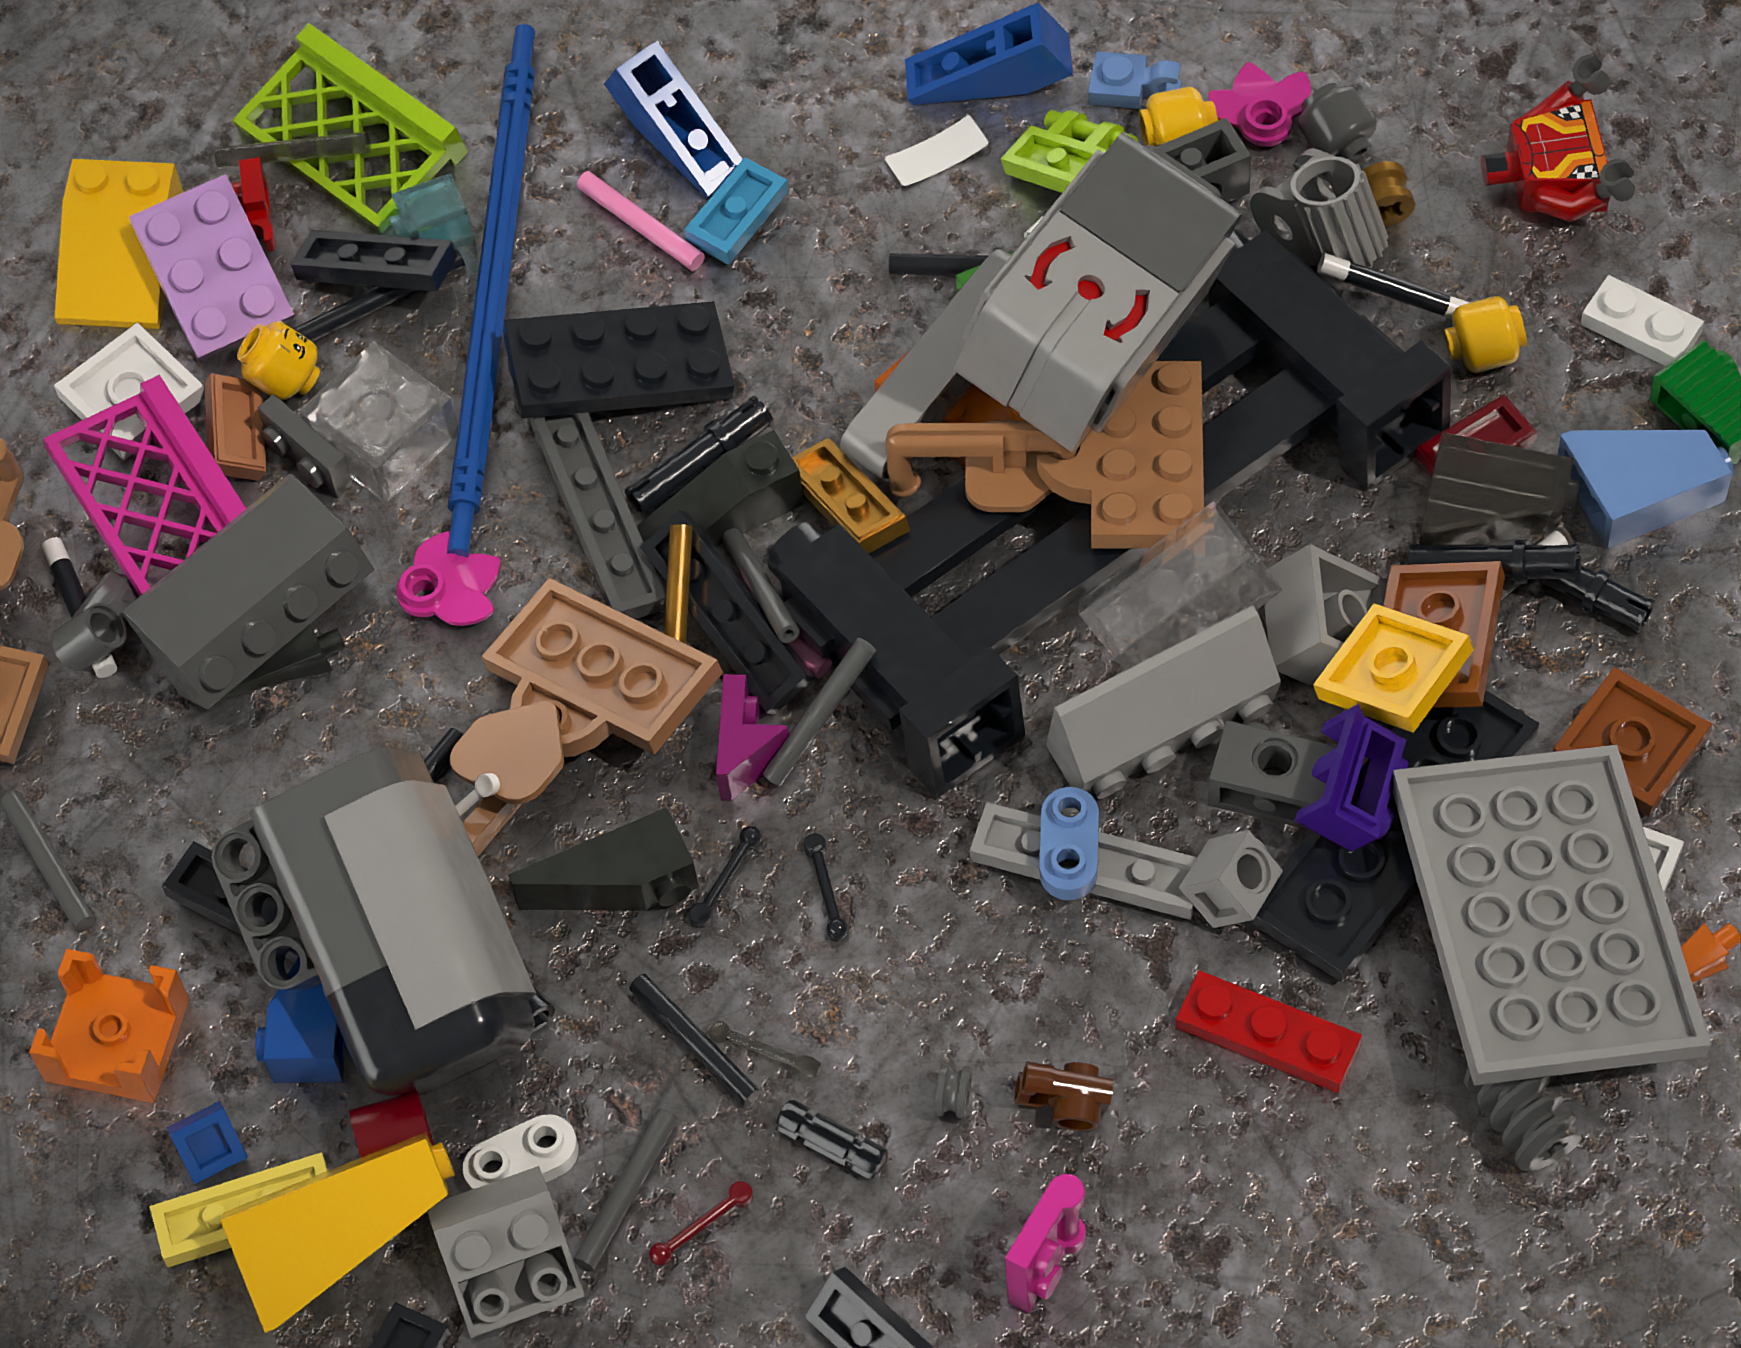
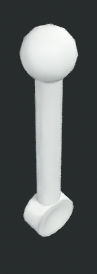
M486 773L476 778L475 789L455 806L459 816L463 815L482 797L493 796L499 791L500 782L495 774Z

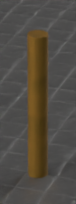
M670 525L664 634L686 644L692 526Z

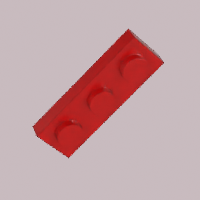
M1200 970L1176 1017V1029L1338 1094L1362 1043V1034Z

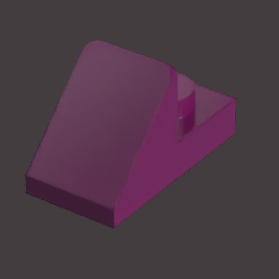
M723 674L716 768L721 801L734 800L764 776L763 771L789 736L788 727L785 725L759 724L758 696H749L746 675Z

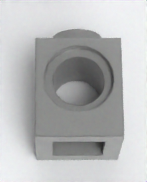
M1250 830L1210 838L1179 889L1213 928L1254 920L1283 870L1267 852L1264 844L1255 838Z

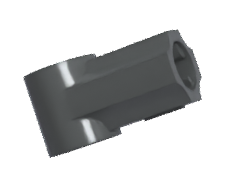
M114 570L104 575L71 620L55 630L52 637L53 649L61 663L69 669L84 671L124 644L127 637L126 629L130 624L121 612L139 598L126 575L119 574Z

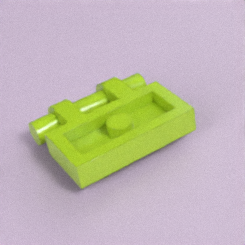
M1050 110L1044 119V127L1047 130L1031 125L1000 160L1005 174L1063 193L1098 149L1105 153L1115 139L1124 132L1122 126L1108 121L1101 124L1090 122L1086 115L1073 110H1066L1064 113ZM1126 133L1138 142L1136 136Z

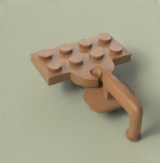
M1155 361L1102 432L1098 434L1091 430L1074 453L1027 421L903 423L892 426L887 432L886 456L890 479L889 487L890 492L895 497L907 498L916 493L920 487V476L912 470L911 457H966V497L974 507L982 511L1025 512L1032 509L1054 492L1069 501L1091 504V548H1204L1201 361Z
M548 578L481 656L488 671L517 685L512 694L510 709L478 718L454 745L450 754L451 766L455 774L462 780L475 786L476 778L479 775L493 773L500 782L499 791L493 796L484 797L463 822L477 856L482 853L523 803L535 799L545 790L563 768L564 757L577 756L591 750L612 733L655 755L722 675L723 672L718 660L566 585Z

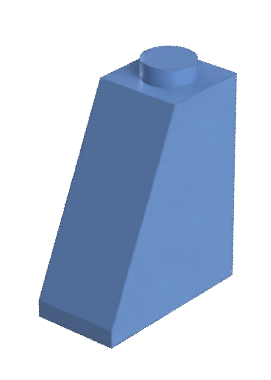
M1706 430L1568 431L1560 436L1556 461L1557 467L1607 549L1726 502L1731 477L1734 475L1733 464L1728 453L1723 447L1715 446Z

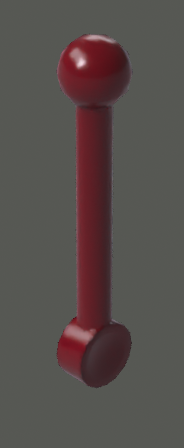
M744 1181L733 1183L730 1186L727 1198L666 1243L658 1242L653 1244L649 1251L651 1262L656 1266L668 1264L674 1251L733 1207L742 1208L748 1206L753 1199L751 1186Z

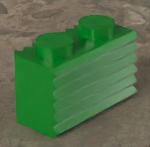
M1702 340L1654 375L1649 400L1680 429L1706 430L1715 446L1723 447L1728 453L1732 464H1737L1741 459V375L1736 363L1726 352L1722 350L1716 351L1715 348L1709 346L1707 341Z

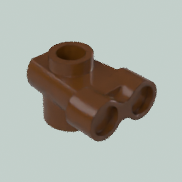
M1027 1061L1023 1072H1019L1017 1077L1014 1103L1039 1108L1042 1105L1054 1107L1053 1125L1071 1131H1094L1100 1127L1101 1113H1104L1110 1106L1113 1079L1099 1077V1068L1088 1063H1066L1064 1070L1055 1069L1053 1065Z

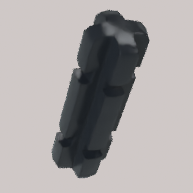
M796 1100L787 1101L779 1112L776 1120L779 1132L794 1140L802 1137L805 1139L804 1145L843 1166L851 1163L853 1171L868 1179L875 1178L883 1168L887 1158L886 1150L883 1146L868 1138L860 1141L858 1133L820 1113L813 1116L810 1114L811 1108Z

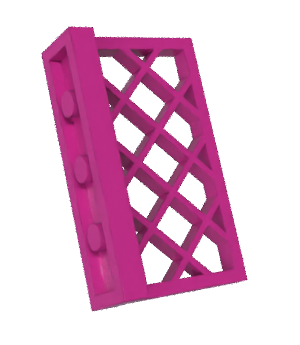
M160 375L140 383L139 394L43 438L46 451L139 597L151 588L146 580L151 565L173 570L184 561L155 553L161 532L192 539L187 558L197 550L199 542L206 543L246 510L243 502ZM134 414L138 416L146 428L141 443L112 436L115 424ZM105 428L104 433L98 432ZM151 438L156 446L149 445ZM79 440L99 445L93 466L71 461L63 448ZM107 448L137 455L131 475L101 468ZM145 457L169 464L173 471L168 485L139 478ZM80 476L88 478L86 485ZM97 480L126 487L120 508L96 502L92 493ZM178 480L184 489L176 487ZM134 490L164 497L158 518L128 511ZM172 499L196 506L200 512L196 527L166 520ZM108 519L116 520L114 527H112ZM205 522L207 523L211 531L204 530ZM123 523L154 530L147 551L125 546L119 536ZM134 561L143 563L141 571Z

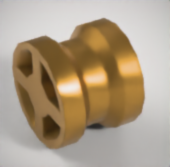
M1384 161L1364 168L1363 170L1365 171L1384 226H1393L1410 217L1415 210L1416 203L1411 191L1405 188L1408 178L1403 166L1397 162Z

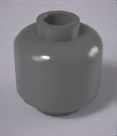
M1334 82L1329 83L1313 92L1301 104L1303 113L1299 117V128L1313 149L1324 151L1333 156L1343 157L1353 162L1366 154L1372 147L1368 140L1376 130L1377 121L1355 88L1350 86L1338 87Z

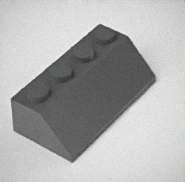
M288 474L121 613L179 695L209 709L375 569L348 528L294 475Z

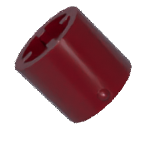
M418 1091L349 1110L360 1158L425 1132L431 1145H434Z

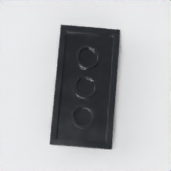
M714 301L504 320L503 336L521 419L733 399L735 384Z

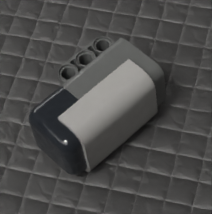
M382 747L358 755L258 805L249 812L251 820L225 832L217 839L211 856L213 867L260 977L264 983L272 988L282 990H305L322 983L323 992L358 1074L367 1087L377 1094L391 1096L406 1095L417 1091L419 1094L432 1091L519 1049L530 1039L535 1022L533 1010L528 1000L536 995V991L448 789L445 785L433 783L423 757L419 752ZM249 842L254 848L255 859L251 868L245 872L240 865L239 855L243 846ZM271 895L277 902L278 911L274 921L268 925L263 919L261 911L265 899ZM291 949L297 951L301 961L300 969L293 978L289 977L284 967L285 957Z

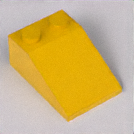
M72 159L62 202L54 317L57 324L130 328L134 324L139 323L143 328L160 329L166 296L130 224L129 216L184 192L175 163Z

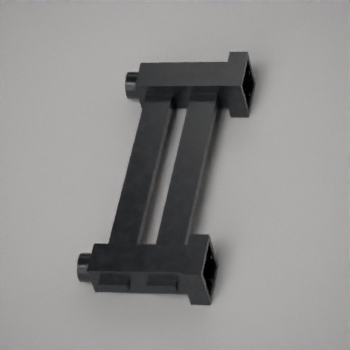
M1233 230L1229 239L1235 245L1209 290V309L1181 327L1156 360L1201 361L1202 394L1254 358L1275 376L1203 426L1204 510L1326 423L1338 434V464L1367 491L1417 455L1416 448L1450 427L1451 366L1422 340L1407 351L1402 350L1366 316H1361L1337 295L1335 289L1293 251L1289 252L1266 230L1251 240L1247 239L1240 231ZM963 478L908 516L909 532L869 554L840 524L825 533L818 524L804 522L788 530L773 546L768 557V568L780 580L784 604L799 628V635L822 659L830 655L839 665L857 638L866 640L876 649L875 654L850 688L891 731L898 727L903 732L909 770L937 799L1026 736L1018 675L999 655L1150 549L1091 548V506L933 617H930L912 597L1054 499L1058 494L1052 492L1032 509L1025 512H986L977 509L968 501L965 493V478Z

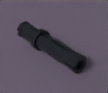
M752 396L719 422L715 420L710 421L703 427L704 432L694 441L655 467L653 471L642 479L640 478L634 484L628 486L625 489L628 500L637 512L640 511L641 516L646 518L723 454L745 444L755 435L773 425L774 419L770 411L762 401L758 400V397Z
M1515 540V545L1411 544L1408 553V565L1501 561L1505 579H1513L1515 584H1529V579L1579 580L1581 555H1576L1580 553L1579 544L1531 545L1529 540Z

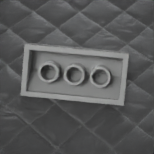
M1252 605L1054 707L1046 747L1070 787L1083 789L1091 795L1095 794L1098 799L1106 798L1120 790L1127 783L1126 778L1142 769H1145L1148 774L1156 772L1176 758V751L1192 743L1196 748H1200L1215 741L1223 734L1227 720L1234 722L1242 718L1244 722H1251L1271 710L1274 706L1272 701L1275 699L1281 680L1257 610Z

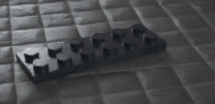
M1485 690L1483 706L1431 708L1414 733L1395 726L1391 731L1406 739L1402 758L1408 761V768L1521 756L1538 734L1539 722ZM1370 759L1361 767L1351 800V804L1357 807ZM1392 792L1387 806L1393 809L1394 818L1389 830L1382 838L1351 852L1311 830L1281 867L1283 872L1254 920L1248 921L1340 982L1346 979L1418 887Z

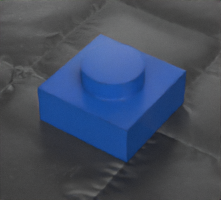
M220 1101L166 1127L194 1185L248 1158Z

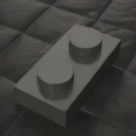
M273 394L257 407L264 426L261 436L265 443L278 456L283 457L285 454H288L297 462L296 466L299 472L309 484L315 488L323 485L336 498H339L354 485L345 456Z

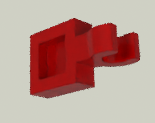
M260 157L239 160L241 181L232 182V187L244 212H246L255 235L264 237L268 252L274 251L276 248V237L272 226L269 186Z

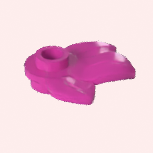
M1246 62L1237 74L1232 90L1209 91L1208 101H1213L1218 120L1227 117L1232 127L1239 128L1246 140L1258 146H1274L1283 142L1289 136L1292 130V120L1303 113L1301 104L1311 95V85L1307 74L1303 71L1291 74L1276 83L1254 63Z
M450 531L427 539L416 550L414 565L405 570L397 583L396 596L400 607L412 616L429 617L436 615L448 624L459 626L476 624L489 618L494 613V607L485 594L493 587L499 576L501 568L500 558L486 554H469V557H463L447 553ZM422 590L433 591L426 596H416Z

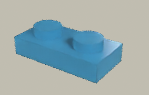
M744 157L684 229L686 241L729 265L788 194V180Z

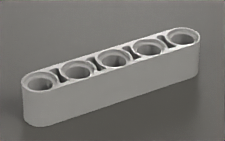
M997 249L984 260L851 421L840 442V451L882 480L890 481L886 456V435L888 430L897 424L941 423L972 385L971 382L953 371L966 343L961 338L984 290L1012 256L1003 249Z

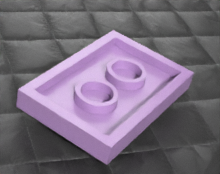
M226 174L129 216L130 224L197 362L242 343L247 334L258 324L266 326L275 321L287 323L294 320V312Z

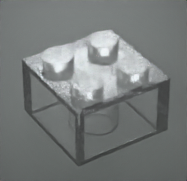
M375 341L299 410L300 418L345 456L351 478L384 503H387L440 453L457 436L458 422L452 398Z

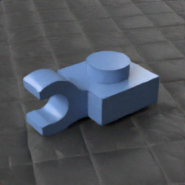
M1096 51L1088 91L1089 105L1141 109L1143 97H1150L1155 93L1181 88L1182 80H1178L1181 64L1175 61H1160L1148 67L1147 55Z

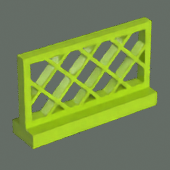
M308 23L295 37L300 45L297 51L232 121L240 131L382 234L447 162L456 167L468 154V150L455 126ZM304 67L316 74L317 89L291 93V81ZM326 82L329 83V84L332 85V86H331V87H326ZM344 97L352 100L353 115L327 119L326 100ZM317 102V121L292 124L291 106ZM282 107V126L260 129L253 123L264 110ZM362 108L368 111V113H362ZM381 123L389 126L390 141L363 145V126ZM353 128L354 147L328 151V132ZM318 133L319 152L298 156L293 153L292 137ZM399 134L405 139L399 140ZM283 139V145L277 140ZM421 149L429 155L427 160L418 169L400 172L399 153ZM390 154V174L365 177L364 158ZM355 160V179L333 182L329 179L330 163ZM319 165V171L312 166ZM391 186L392 198L378 213L366 206L365 190ZM356 192V198L349 193Z

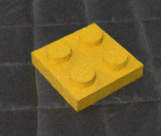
M1373 604L1313 686L1319 700L1347 710L1359 704L1364 716L1414 733L1474 649L1467 634Z

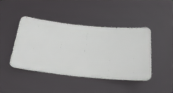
M968 115L937 135L910 148L886 156L885 161L903 186H907L938 174L965 160L988 144V140L973 118Z

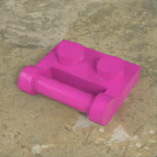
M1061 1174L1050 1182L1005 1257L1008 1303L1028 1314L1039 1297L1047 1300L1052 1295L1062 1275L1063 1268L1058 1266L1064 1254L1075 1253L1084 1246L1086 1231L1083 1221L1079 1218V1210L1084 1204L1085 1192L1083 1183L1076 1176Z

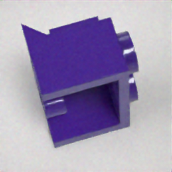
M1359 704L1323 724L1321 733L1337 741L1338 746L1333 751L1320 757L1312 769V776L1326 784L1322 798L1298 810L1295 821L1351 852L1382 838L1387 833L1394 818L1393 809L1387 806L1393 788L1392 773L1393 770L1408 768V761L1402 758L1406 739L1365 717ZM1365 756L1370 759L1357 807L1351 804V800Z

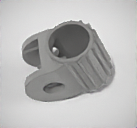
M1307 149L1296 158L1295 164H1293L1295 172L1276 188L1270 186L1262 187L1251 197V212L1261 232L1266 230L1289 252L1293 251L1308 265L1318 267L1322 255L1327 253L1365 267L1373 266L1372 262L1377 258L1383 257L1382 251L1389 247L1386 241L1389 237L1365 171H1361L1359 164H1354L1346 158L1333 156L1318 149ZM1322 179L1326 180L1332 186L1334 193H1332L1326 187ZM1302 189L1310 200H1307L1300 195ZM1278 216L1287 223L1291 231L1282 225Z

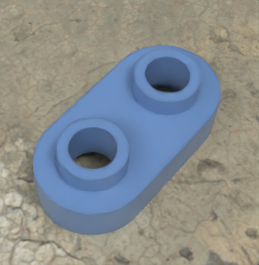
M1076 787L1057 789L1047 796L1041 808L1040 881L1050 895L1061 900H1076L1084 897L1094 888L1098 876L1099 809L1093 796L1083 789ZM1065 808H1075L1080 813L1074 817H1065L1060 812ZM1065 859H1073L1078 863L1072 869H1064L1058 864Z

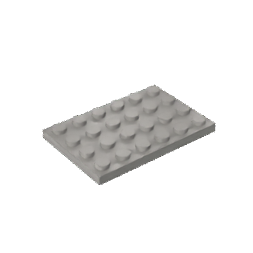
M1617 745L1393 770L1392 793L1473 1085L1707 1056L1711 1047L1709 1035Z

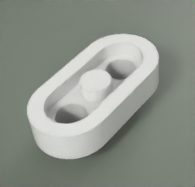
M546 1114L532 1118L478 1143L468 1152L463 1163V1174L468 1189L473 1190L537 1166L540 1167L545 1182L565 1174L573 1167L579 1153L574 1129L562 1117ZM544 1136H554L557 1138L556 1142L548 1148H541L536 1145L538 1140ZM496 1160L502 1163L501 1168L494 1173H486L482 1170L484 1165L490 1161Z

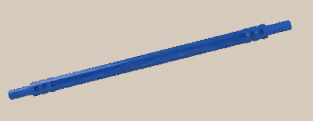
M520 24L515 27L511 63L506 65L504 69L448 498V509L452 512L447 553L463 557H469L474 515L480 512L535 78V70L531 66L535 29L527 24Z

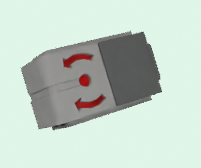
M1122 132L1105 153L1098 149L988 284L961 338L966 343L953 371L1005 407L1010 406L1020 413L1019 416L1074 453L1091 430L1098 434L1102 432L1204 299L1235 245L1229 238L1242 213L1222 200L1221 194L1216 187L1168 154L1152 145L1145 147Z

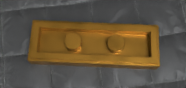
M829 438L792 457L800 470L803 495L834 527L840 524L868 554L910 531L906 516Z

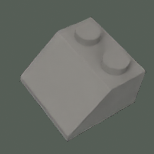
M1311 544L1261 571L1268 643L1277 671L1307 685H1313L1373 604L1383 606L1387 588L1386 579Z

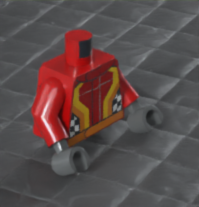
M1586 54L1575 62L1572 73L1576 81L1572 83L1567 80L1546 99L1510 124L1507 152L1485 154L1481 157V170L1485 186L1514 182L1519 206L1526 212H1540L1567 222H1573L1591 212L1607 211L1610 196H1613L1618 201H1628L1635 193V186L1628 179L1634 175L1633 169L1625 160L1620 158L1607 161L1592 100H1584V93L1588 92L1593 95H1599L1604 93L1610 84L1609 76L1603 70H1599L1602 67V62L1595 55Z

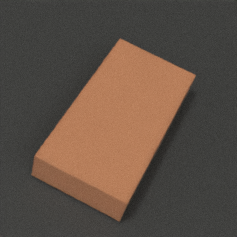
M210 373L204 383L207 449L225 476L260 481L266 473L265 441L261 436L264 426L257 408L263 403L262 391L245 379Z

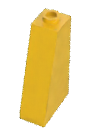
M425 1132L223 1212L221 1223L265 1333L283 1324L448 1195V1186L445 1179L455 1176L442 1142L431 1145Z

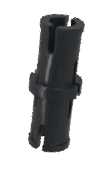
M1581 566L1579 580L1539 579L1538 581L1539 584L1546 585L1582 603L1581 610L1589 614H1594L1595 611H1598L1632 628L1637 633L1643 630L1645 624L1642 622H1648L1656 603L1655 600L1648 599L1612 581V574L1604 570L1596 573Z

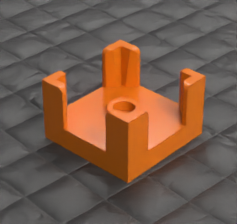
M66 949L58 970V977L67 996L51 1041L45 1030L38 1028L29 1051L44 1081L155 1103L190 1000L177 970L151 965L148 972L153 983L103 974L93 954Z

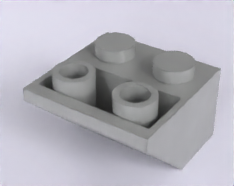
M539 1166L439 1201L427 1211L471 1338L585 1297L550 1192Z

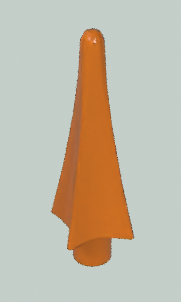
M1703 923L1681 946L1692 983L1729 968L1725 956L1729 955V951L1741 943V935L1731 923H1727L1713 934L1707 925Z

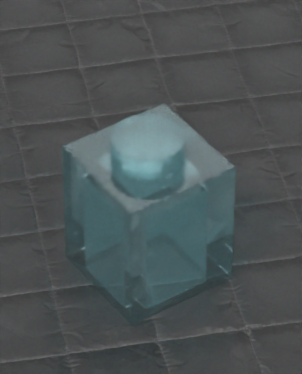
M451 173L392 194L397 215L388 219L394 236L452 240L454 248L457 249L475 243L468 210Z

